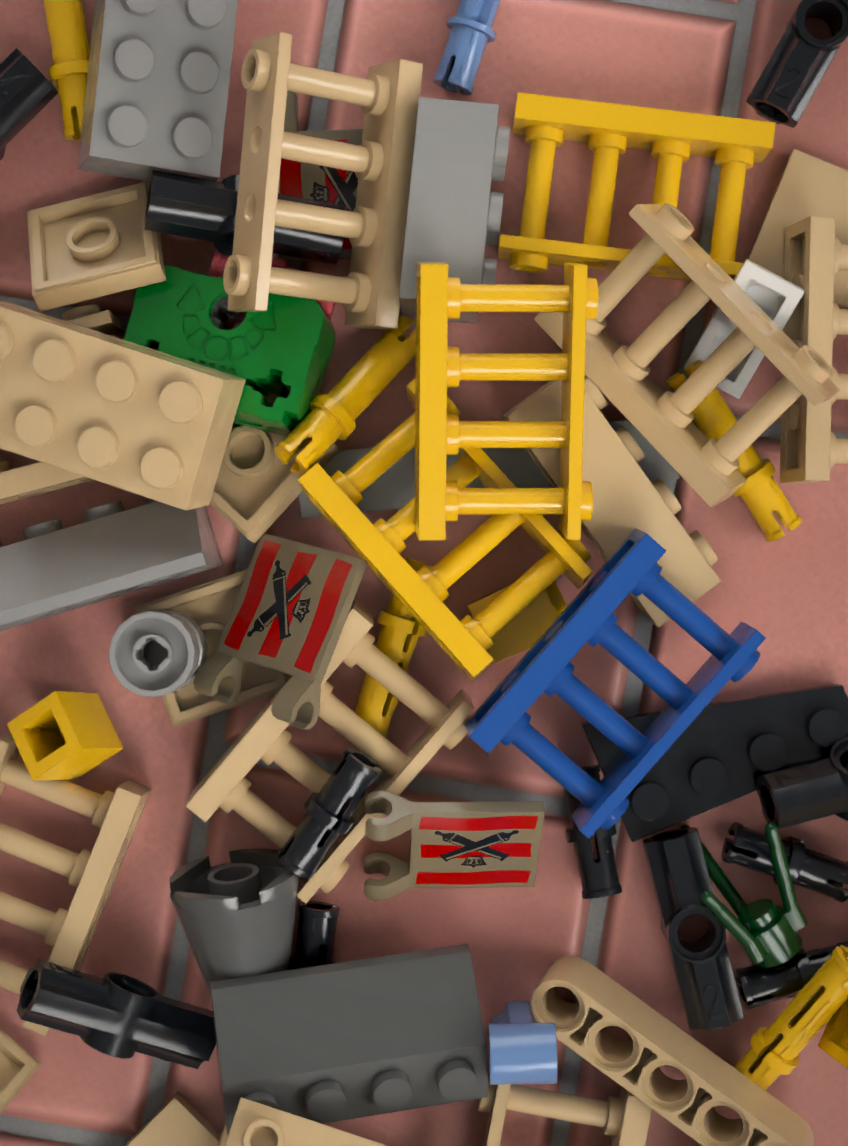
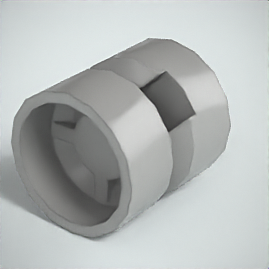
M160 609L132 615L119 625L111 639L109 660L113 674L124 688L139 696L158 697L182 689L194 681L198 669L206 661L208 646L203 630L193 618L181 611Z

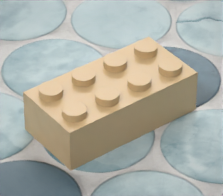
M0 301L1 449L185 511L210 504L246 379L19 305Z

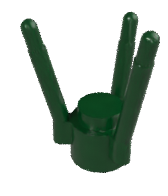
M768 822L765 825V833L783 907L774 905L772 900L767 898L747 905L701 842L709 877L734 910L738 919L711 891H702L700 898L712 911L713 915L743 946L752 963L764 968L775 967L791 959L802 946V938L798 930L808 924L806 917L798 906L778 827L774 822ZM684 824L679 829H686L691 827Z

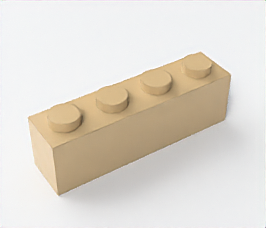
M585 374L582 481H591L593 512L590 521H581V529L605 562L635 528L647 533L666 550L657 561L662 566L660 574L690 601L694 602L722 582L711 567L718 561V557L697 530L689 535L674 515L682 509L680 503L660 478L653 483L650 482L637 463L645 457L643 451L623 426L614 431L600 411L608 405L606 399L591 378H588ZM561 381L547 382L502 415V419L504 421H561ZM524 448L552 488H559L560 448ZM631 592L629 593V596L645 618L655 626L660 627L671 619L643 594L635 597Z

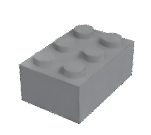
M95 0L78 170L148 182L151 180L153 170L210 181L219 179L238 0Z
M419 97L399 291L402 315L416 318V262L449 264L448 277H460L461 284H495L497 259L485 258L484 253L485 244L498 245L504 193L491 192L492 181L504 182L510 137V127L497 126L499 104ZM460 312L459 319H448V321L477 324L478 312Z

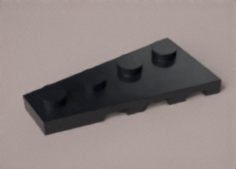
M832 684L761 695L749 699L709 703L626 797L629 800V805L621 819L632 842L756 791L757 776L829 758L834 744L848 737V697L843 685ZM661 711L636 714L631 717H625V719L643 734ZM589 722L581 723L603 777H605L625 753Z

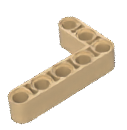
M566 956L557 959L549 966L531 998V1011L535 1020L538 1023H555L556 1038L699 1144L702 1146H814L813 1131L799 1114L752 1082L744 1074L591 963L579 957ZM554 987H565L571 990L579 1002L568 1003L562 1000L556 994ZM607 1026H618L624 1029L631 1036L632 1040L620 1041L614 1038L608 1032ZM660 1066H673L679 1069L686 1079H672L661 1071ZM719 1105L728 1106L734 1109L740 1115V1118H725L719 1115L714 1110V1107Z

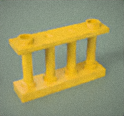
M518 92L512 134L525 135L524 141L530 144L519 236L500 234L497 258L510 260L509 268L530 273L547 272L548 264L564 266V263H580L588 265V269L612 272L631 251V249L608 247L618 159L620 154L626 153V147L652 150L651 157L657 159L652 204L663 206L665 203H668L676 209L682 162L688 161L690 155L715 158L714 164L720 167L710 257L734 280L744 264L735 262L746 169L752 168L753 162L762 163L773 149L776 123ZM563 140L588 143V149L594 152L583 244L545 239L555 148L562 146ZM666 253L644 275L685 281L692 280Z
M416 262L415 531L418 540H446V521H457L458 515L558 514V528L567 540H581V521H590L593 512L591 481H582L586 319H596L599 300L597 279L587 278L588 265L564 263V285L461 284L460 277H448L449 264ZM460 312H563L562 353H460L459 346H448V319H459ZM460 380L561 381V421H459L458 414H447V387H459ZM459 448H560L559 488H458L457 481H446L447 455H458Z
M416 378L407 385V400L414 409ZM447 396V414H458L459 417L461 414L458 408ZM414 412L344 474L337 470L332 476H329L317 463L301 476L298 482L303 494L361 559L368 562L369 568L473 683L492 666L494 659L486 651L494 644L490 638L563 573L579 589L588 581L593 572L586 564L591 555L580 540H567L562 532L558 533L541 514H493L430 570L423 566L418 572H415L399 554L406 548L403 541L415 532V497L388 521L380 518L374 524L356 506L363 500L360 493L415 447ZM459 448L457 455L459 459L446 469V481H457L458 488H465L476 477L486 488H517L481 448ZM520 525L546 554L474 618L466 615L459 621L443 603L450 596L447 589Z

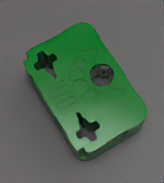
M164 265L166 281L137 288L133 300L134 306L123 340L246 379L233 424L288 436L311 412L310 402L321 393L336 334L331 321L316 300L269 293L267 311L243 312L245 314L243 322L236 323L231 330H228L225 324L229 318H235L238 312L227 310L229 295L225 292L223 277L218 276L216 278L185 271L179 267ZM285 385L290 394L287 398L277 397L272 406L263 395L268 396L269 393L278 395L283 391Z

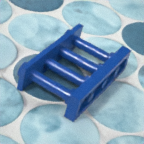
M636 528L464 724L468 736L486 752L490 753L499 742L504 746L512 743L576 797L581 804L571 816L579 831L589 839L599 827L607 830L622 817L629 805V800L626 798L628 794L730 679L733 682L739 681L754 667L760 657V652L756 649L766 639L758 630L742 621L729 635L660 574L662 566L657 561L666 550L647 533ZM630 592L635 597L641 594L647 597L712 654L687 684L681 681L616 624L618 616L613 612ZM586 642L592 647L600 644L668 703L643 734L572 674L575 667L570 661ZM543 692L549 697L553 694L558 695L625 753L600 783L529 724L531 716L526 711Z

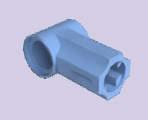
M527 1001L507 1002L505 1009L498 1016L492 1018V1024H489L490 1085L557 1084L555 1023H538L533 1016L530 1003Z

